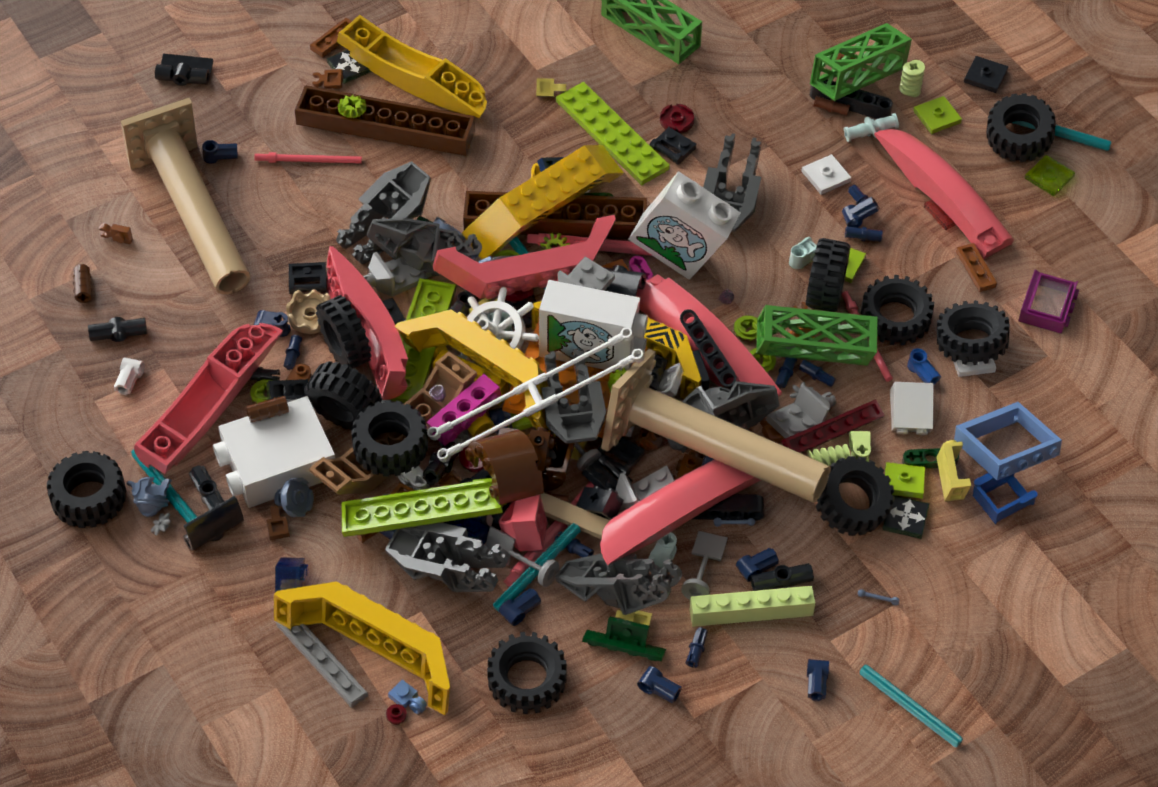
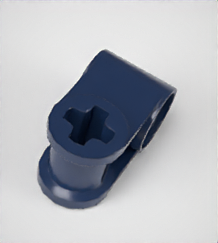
M266 310L258 311L253 325L265 323L283 330L280 337H285L291 332V327L287 323V314Z

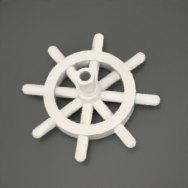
M506 287L500 288L497 301H490L479 305L474 297L468 298L473 311L469 314L467 320L477 322L484 331L490 330L498 340L504 338L512 339L510 347L514 350L516 348L520 349L524 340H539L538 334L525 333V324L522 318L523 315L533 309L534 305L532 302H528L518 311L515 310L511 305L505 303ZM495 312L493 322H490L486 315ZM502 312L508 313L510 317L500 323ZM514 323L515 332L504 331L506 328H508L510 325ZM462 353L458 355V357H461L465 360L468 358Z

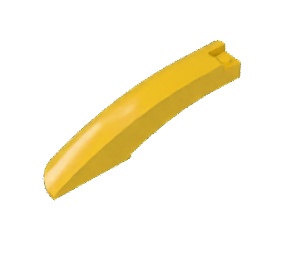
M361 15L339 32L337 42L350 51L349 56L368 67L370 71L418 98L445 109L472 115L477 118L483 115L487 100L482 85L446 58L442 60L400 42Z

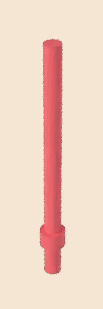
M276 152L255 154L254 156L255 161H269V163L284 161L362 164L361 156L277 154Z
M848 291L843 292L841 296L846 303L845 307L848 313L860 315L858 312L859 308L856 302L852 301ZM877 349L874 359L885 381L889 382L893 377Z

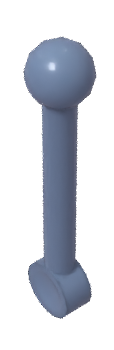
M715 518L714 525L717 527L721 526V524H748L753 526L755 519L721 520L720 518Z
M863 589L858 591L860 597L867 596L891 602L893 605H899L900 599L897 597H884L865 592Z

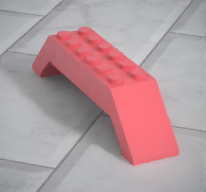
M615 215L597 218L586 242L479 263L458 252L456 247L437 250L433 270L480 299L495 298L499 295L501 287L507 288L506 295H511L520 290L523 292L529 291L533 287L545 288L548 280L558 281L559 271L569 275L584 257L594 261L616 218Z

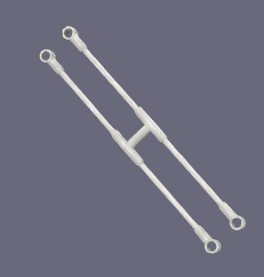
M623 328L620 334L608 339V342L547 373H542L503 396L452 422L449 421L439 427H430L427 435L431 440H438L442 433L452 429L453 426L528 389L536 403L523 410L524 412L462 444L458 443L449 449H440L437 452V457L441 462H447L452 455L463 450L472 441L482 439L525 416L528 417L620 367L624 368L633 362H642L645 359L643 351L635 349L632 355L619 361L616 365L542 400L536 385L548 380V377L609 346L612 347L624 340L631 341L634 337L631 328Z

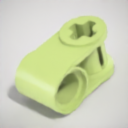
M850 431L849 447L851 449V456H855L856 459L864 457L869 462V455L871 453L870 431Z

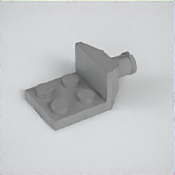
M377 252L373 253L368 266L369 273L363 276L371 287H375L378 292L392 297L416 287L420 278L428 279V277H424V271L409 266L403 257L384 263Z
M584 257L569 275L562 271L558 272V282L603 291L615 279V274L587 257Z
M802 385L795 402L768 414L766 421L784 438H788L824 422L830 407L836 404V398L834 395H831V392L820 395L817 391Z
M666 465L634 484L630 482L624 472L621 473L616 491L624 502L619 512L627 510L642 499L675 481L668 466Z

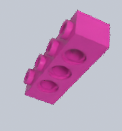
M483 374L426 422L428 429L430 427H439L449 421L452 422L501 397L500 387ZM488 409L442 433L438 441L444 446L454 441L457 435L463 430L468 429Z

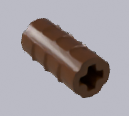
M79 264L73 269L74 298L79 303H86L92 298L90 267L85 264Z
M285 396L274 397L271 400H264L263 402L246 406L250 423L289 413Z

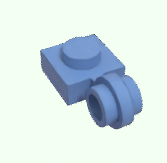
M403 679L388 693V697L396 704H400L405 708L409 705L415 714L423 713L426 710V701L419 697L418 691Z

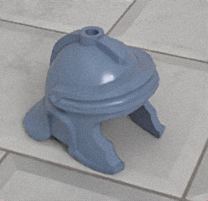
M154 477L141 478L138 483L127 481L126 484L132 487L133 501L142 515L153 517L162 507L168 506L169 500H166V491L172 481L171 479L163 480L161 485L152 484Z

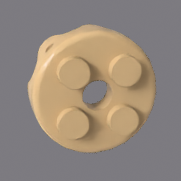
M300 290L295 291L291 301L286 305L288 322L291 327L305 334L320 332L321 327L317 321L316 307L318 304L330 300V295L328 293L323 295L317 290H312L308 294H303ZM308 312L315 313L313 316L306 315Z

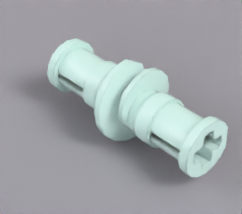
M896 113L876 120L865 117L864 123L849 128L844 127L845 138L847 142H851V139L858 137H869L870 134H873L874 138H876L874 134L878 131L893 127L899 128V121Z

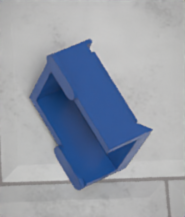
M987 473L974 480L972 496L991 520L997 524L998 521L1026 506L1034 505L1038 493L1035 490L1027 493L1014 477V474L996 480ZM1008 483L1019 498L998 509L986 493Z

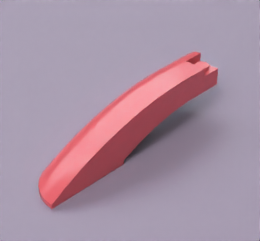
M887 129L874 134L911 184L930 197L954 221L968 240L975 244L983 259L1013 243V237L979 194L934 150L916 137L901 130Z
M330 246L326 267L328 268V278L326 279L327 292L331 299L339 295L346 297V300L351 303L352 309H355L356 315L360 318L361 325L366 331L365 335L369 339L368 345L371 347L370 353L372 357L368 363L382 400L394 399L403 394L408 387L405 379V367L408 357L400 334L394 327L395 323L385 305L367 280L337 249Z
M657 274L646 280L644 289L637 290L636 297L640 298L639 310L648 315L652 320L663 323L687 335L692 353L699 349L680 321L681 313L687 309H691L697 314L738 376L740 382L772 385L777 389L778 396L782 394V391L737 337L701 302L672 279H664ZM694 317L688 318L686 323H692ZM699 332L696 338H702L704 332ZM709 347V348L706 350V353H707V354L712 353L713 350H714V347ZM701 354L709 379L717 386L723 387ZM719 362L716 365V369L722 368L724 362ZM728 378L726 384H731L734 378Z
M265 323L252 326L246 324L233 330L207 357L205 363L172 405L134 445V451L138 459L146 467L149 468L152 465L164 474L173 465L177 466L238 395L279 339L283 330Z
M715 459L685 474L634 504L606 524L602 531V540L600 542L601 553L606 564L610 565L661 539L705 510L761 480Z

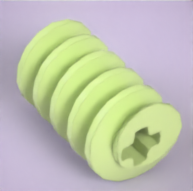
M912 60L903 65L899 86L902 94L910 97L920 95L925 65L922 61Z
M844 444L842 447L836 445L835 449L829 446L827 450L824 447L820 451L813 449L812 453L808 450L807 456L830 466L832 463H836L838 459H847L850 456V450L847 444Z

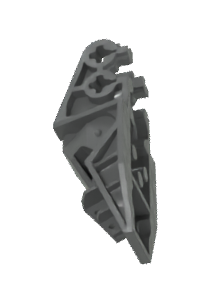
M732 133L731 136H725L718 167H708L703 188L741 212L732 229L735 232L755 213L762 178L755 175L762 142L756 141L757 138L753 137L746 169L742 175V186H738L735 192L727 191V178L735 144V134Z
M412 161L383 173L359 198L363 206L350 218L349 229H339L337 231L339 234L336 242L344 249L349 248L367 235L373 219H413L421 216L431 177ZM369 239L366 245L357 244L352 256L360 264H366L371 260L373 253L377 252L380 254L384 250Z
M408 218L373 219L367 232V237L394 260L403 257L409 266L424 271V277L441 275L433 270L437 250L453 247L451 245L453 240L458 252L475 261L482 250L481 243L475 237L476 234L469 235L468 240L463 243L459 238L458 231L440 229V224Z
M573 349V359L584 354V350L578 351V349ZM551 351L550 354L544 356L546 373L556 368L555 351ZM585 359L574 364L577 384L588 379L589 373L587 365H585ZM559 372L548 377V387L542 388L543 400L562 392ZM600 381L591 382L578 389L579 404L569 405L567 398H560L557 402L544 408L547 428L566 444L597 439L606 415Z
M738 381L734 383L731 390L715 387L704 391L699 386L682 401L746 430L757 425L780 406L775 386ZM668 439L669 446L672 449L682 453L686 452V446Z
M440 522L396 529L385 549L386 553L414 581L429 576L432 579L443 581L453 592L493 591L498 583L496 574L491 573L490 569L487 568H504L511 558L510 554L502 549L499 544H496L490 550L486 545H483L481 540L468 538L466 528ZM471 568H483V569H480L479 574H478V573L474 572Z
M596 554L566 561L555 575V579L586 602L596 593L606 605L620 608L622 614L627 615L665 601L671 593V587L680 581L682 571L677 565L672 563V559L665 560L663 562L664 567L661 569L655 565L653 559H637L636 554H629L610 565L606 564L602 554Z

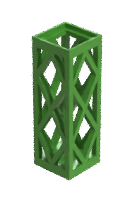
M602 0L601 15L677 64H680L701 46L702 21L669 0H646L647 4H642L640 0ZM622 12H627L635 23H627ZM657 13H660L665 20L660 18ZM668 14H677L681 25H676ZM639 18L643 19L646 24H643ZM656 33H660L669 45L660 44ZM682 39L686 40L690 44L686 47Z
M885 23L815 55L810 85L834 101L902 70L903 65L907 63L912 39L888 23ZM870 39L876 41L872 46H867ZM839 53L845 55L841 60H836ZM881 63H885L883 70L877 68ZM827 64V65L830 66L832 69L830 70V69L824 68V66ZM834 77H837L836 85H831ZM850 77H855L852 84L846 82ZM829 79L827 84L823 83V81Z
M765 305L757 318L756 354L867 366L877 353V317ZM795 316H797L798 318H800V319L789 320L790 318H793V317H795ZM844 321L848 323V324H843V325H837V324L842 323V322H844ZM799 328L815 329V330H812V331H810V332H808V333H805V332H803V331H802L801 329H799ZM785 329H791L800 337L796 338L795 336L787 332ZM780 333L786 338L772 337V335ZM818 333H821V334H822V335H820V336H817V337H815V338H812V336H814V335H816V334H818ZM837 333L838 335L846 339L848 342H843L833 334ZM847 333L860 334V336L854 339ZM825 338H829V339L832 340L834 343H826V342H819V341H821V340H823V339H825ZM796 346V347H794V348H792V349H790V350L786 348V347ZM844 351V352H842V353H840V354H838V355L834 353V352Z

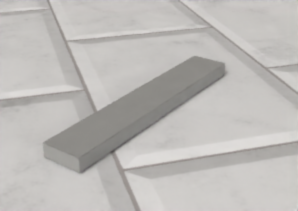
M276 622V626L351 708L368 696L366 690L305 624L293 626L289 629Z

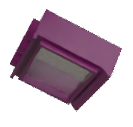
M1035 269L1018 321L1062 334L1063 328H1068L1071 317L1068 316V313H1073L1075 303L1072 301L1073 299L1077 300L1079 289H1076L1078 281L1072 282L1040 273Z

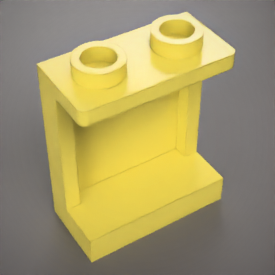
M949 440L943 443L936 457L944 501L964 499L971 487L970 478L958 479L954 459H957L963 447V442H957L956 440Z

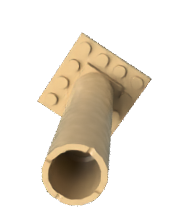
M190 98L121 120L130 169L141 168L154 162L217 292L220 294H231L233 291L237 292L244 288L250 281V274L188 152L198 147L193 107Z
M648 349L644 353L645 359L640 363L635 362L612 386L601 446L603 450L609 451L618 444L622 436H626L632 426L638 425L810 502L815 503L825 489L831 470L829 465L649 388L653 380L651 373L656 364V360H654L656 351Z

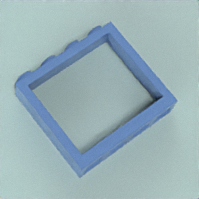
M1019 402L957 425L954 440L957 442H963L962 449L996 480L1059 456L1062 440ZM1018 422L1042 444L999 460L976 438Z

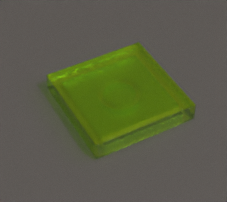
M1045 155L1025 174V179L1050 195L1055 196L1075 176V172Z

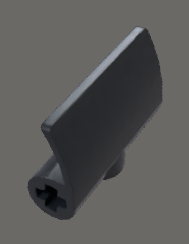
M164 53L161 64H157L155 67V79L173 81L179 86H185L187 83L208 85L213 67V59Z
M614 265L613 268L603 267L615 274V279L605 291L636 297L637 290L644 289L646 285L645 273L628 271L620 265Z
M235 496L231 497L184 525L187 534L183 538L191 551L209 541L220 540L224 532L244 521L237 498Z

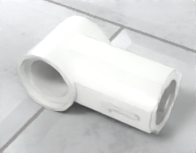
M123 358L120 374L114 385L115 391L121 395L131 393L137 378L143 375V361Z

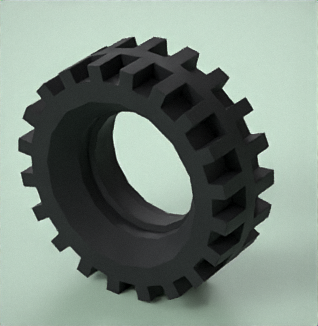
M894 275V279L884 276L883 281L876 279L874 286L870 284L867 292H864L860 314L877 317V336L880 337V342L883 343L885 340H888L890 345H894L895 342L905 345L906 341L910 340L911 343H915L916 337L922 339L924 333L929 331L934 311L933 296L931 293L927 294L926 286H919L920 282L918 280L911 282L908 276H905V279H899V275ZM898 302L908 306L913 311L914 316L906 322H894L882 316L880 307L887 303Z
M339 295L318 304L316 307L317 321L321 327L320 331L325 338L324 341L328 344L329 351L334 355L335 361L342 365L346 364L352 369L369 362L372 357L370 353L371 347L368 345L369 339L365 335L366 331L361 325L360 318L357 317L355 309H352L351 303L346 300V297Z
M974 300V303L968 304L967 301H963V305L955 303L952 309L947 307L944 309V314L940 313L939 320H937V345H939L940 352L944 351L946 358L952 357L953 362L961 360L964 365H967V362H973V365H978V362L983 361L984 364H987L989 359L997 360L998 354L1003 356L1005 349L1009 347V318L1005 317L1003 310L999 312L996 305L990 307L988 302L978 304V301ZM975 329L986 332L990 336L972 340L961 338L957 334L964 330Z
M520 632V637L515 638L511 634L509 635V641L501 640L499 641V648L492 649V657L488 658V687L490 691H493V698L495 700L500 699L502 707L505 708L508 704L511 706V712L516 713L518 708L523 709V714H528L529 709H534L535 713H539L540 707L545 706L546 709H549L552 700L557 702L560 699V692L564 693L567 680V663L564 660V652L562 650L558 651V644L555 641L550 644L546 635L541 639L537 637L536 632H532V636H525V632ZM521 661H533L544 667L546 678L538 687L521 689L509 681L508 672L510 668Z

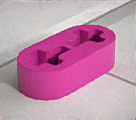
M634 256L630 259V271L645 273L647 280L653 277V273L643 257Z

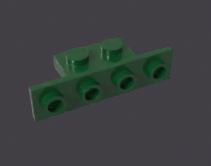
M611 616L608 619L606 634L587 629L582 638V642L588 643L590 646H601L608 648L610 651H621L631 656L645 657L651 661L662 662L666 653L665 648L647 644L650 626Z

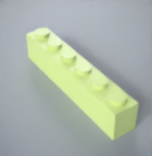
M812 586L691 596L689 610L692 627L813 616L815 599Z

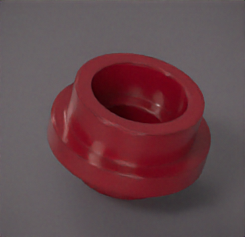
M400 704L391 705L386 710V719L391 724L399 725L407 717L405 707ZM394 712H400L398 715L392 714Z

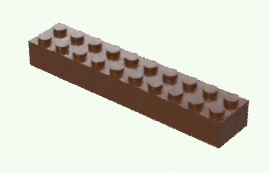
M307 85L304 86L294 110L296 125L463 156L467 155L475 133V116L362 95L360 97L365 99L366 111L361 116L348 118L340 114L338 104L340 99L345 98V95L351 97V93Z
M466 191L463 214L464 230L497 199L508 192ZM580 195L518 235L560 233L561 235L589 237L597 218L615 215L616 219L607 238L629 239L639 219L647 209V198Z

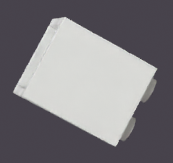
M894 382L890 389L892 431H897V434L916 432L917 435H927L933 429V383Z

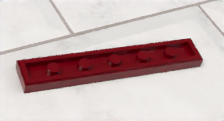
M874 399L785 438L781 443L783 446L802 454L850 431L881 419L885 415L877 400Z

